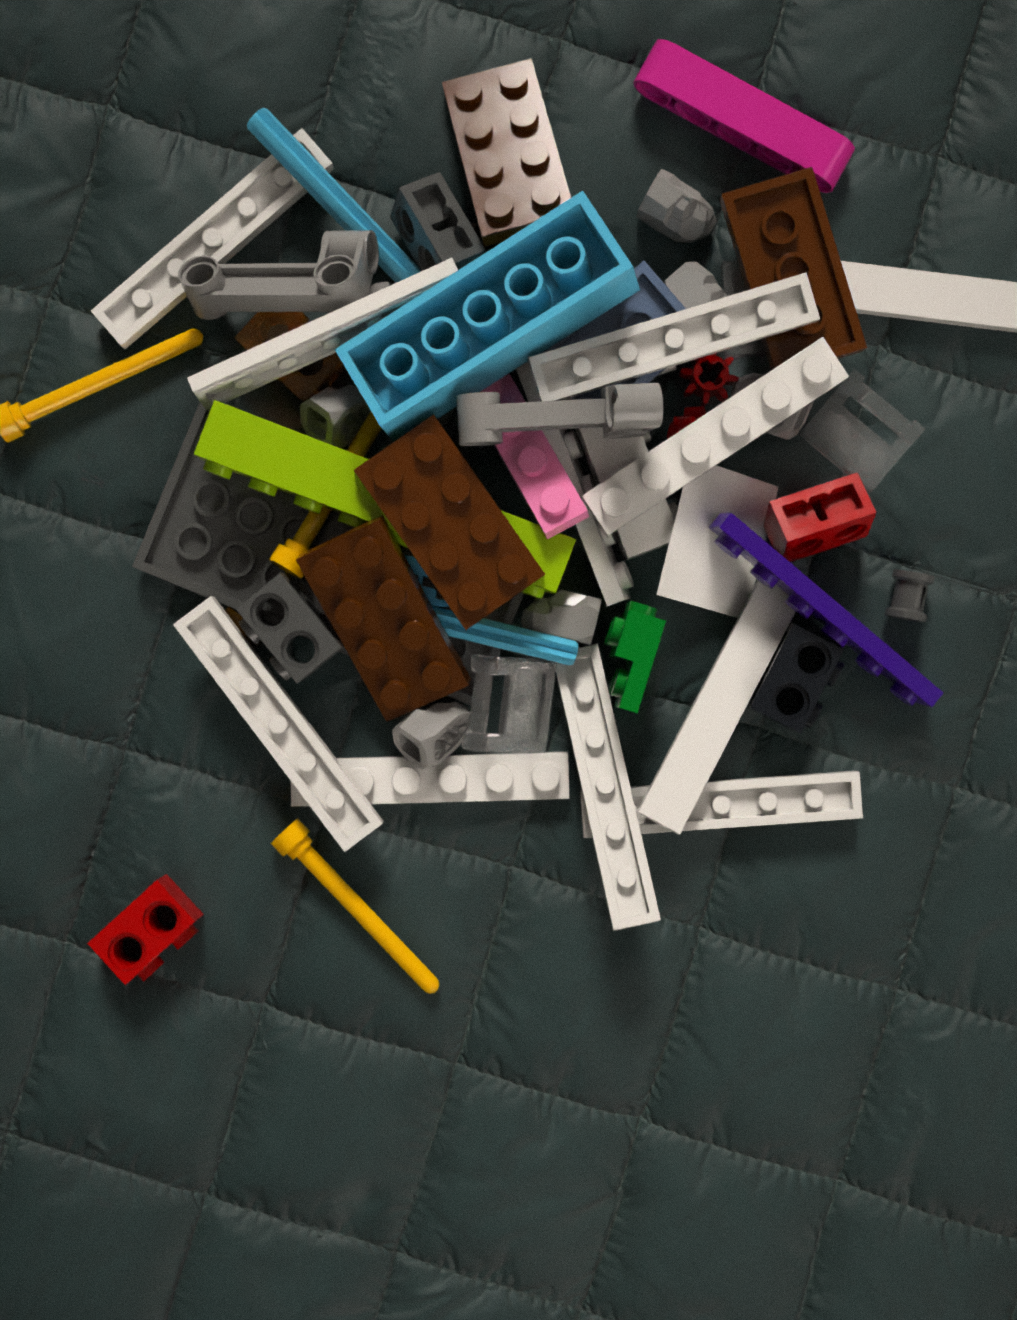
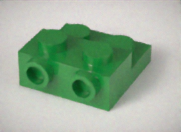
M630 601V603H626L621 618L615 616V618L611 619L604 645L611 646L609 657L626 662L624 669H615L610 683L609 695L615 696L613 706L638 714L666 621L655 617L658 609Z

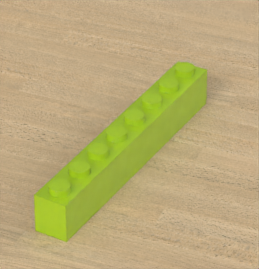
M214 400L194 452L196 457L205 461L203 470L230 480L233 472L250 478L249 488L275 497L277 490L295 496L294 505L320 514L324 506L340 513L338 522L353 528L383 515L397 543L408 548L354 472V469L369 459ZM502 511L545 573L543 577L521 592L542 599L544 592L555 594L576 539L561 533L546 539L538 524Z

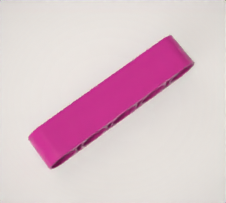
M656 40L633 81L635 89L650 101L784 174L812 167L819 191L823 193L833 191L855 151L853 143L840 133L668 40Z

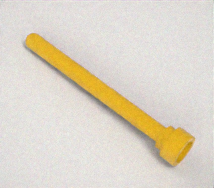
M195 328L189 329L23 405L20 402L11 405L9 401L0 404V435L7 443L24 436L25 430L32 427V421L200 346L203 342L202 332Z
M371 411L346 451L365 457L382 429ZM323 506L320 514L309 511L293 539L287 538L284 545L278 544L269 561L286 573L302 579L304 574L297 564L296 558L301 553L308 551L332 510Z
M296 818L270 844L283 857L286 854L292 860L297 857L424 992L428 994L435 993L439 988L438 978L310 845L313 842L307 835L310 830Z

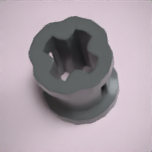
M893 569L892 577L896 579L891 607L886 608L885 616L926 623L927 615L923 613L928 585L934 584L935 576Z

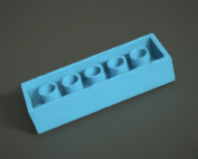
M581 191L336 348L335 351L378 424L394 442L433 414L438 419L457 407V395L482 391L528 362V357L538 355L637 293L640 291L633 265L585 193Z

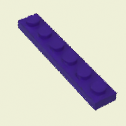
M720 513L708 527L718 535L714 542L724 552L735 559L741 555L754 566L750 573L757 580L770 589L777 585L788 594L789 597L785 602L795 612L806 619L812 615L824 625L820 632L827 639L840 648L847 644L859 654L855 659L859 666L875 677L882 674L891 681L893 685L889 690L901 701L911 707L914 703L933 707L944 692L733 513Z

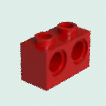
M857 472L769 501L763 527L772 547L789 562H793L867 537L877 512Z
M165 874L150 885L87 944L125 985L137 975L144 982L165 963L159 956L165 949L173 944L179 950L199 932L194 923L204 914L168 874ZM160 905L169 906L174 910L177 916L175 927H166L159 922L157 909ZM125 937H132L140 943L142 947L141 958H132L125 953L123 949Z

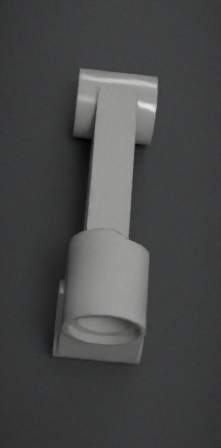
M373 230L325 231L322 236L321 250L317 263L218 264L217 260L213 257L202 255L187 260L179 269L178 278L196 316L205 320L217 319L224 316L227 312L331 313L368 296L373 274L378 268V240Z
M659 383L619 384L601 388V399L500 404V393L474 392L456 396L460 446L503 443L502 432L603 427V438L639 437L646 435L648 431L659 428L663 420V396Z

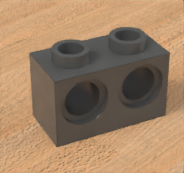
M440 172L399 187L390 219L421 271L450 258H453L459 270L486 252L482 242Z
M279 573L236 608L243 617L239 621L242 630L254 643L258 644L262 641L273 654L269 658L271 665L286 681L291 677L296 683L304 681L344 648L336 631L288 573ZM271 598L278 600L283 605L285 612L283 620L276 626L269 624L263 616L264 604ZM300 635L311 639L315 646L314 656L309 662L300 661L293 653V642Z

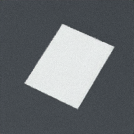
M717 465L682 488L656 595L738 618L755 585L756 578L750 573L754 566L741 555L735 559L724 552L714 542L718 535L708 527L720 513L731 512L766 541L767 534L763 524L769 501L776 499L779 487Z

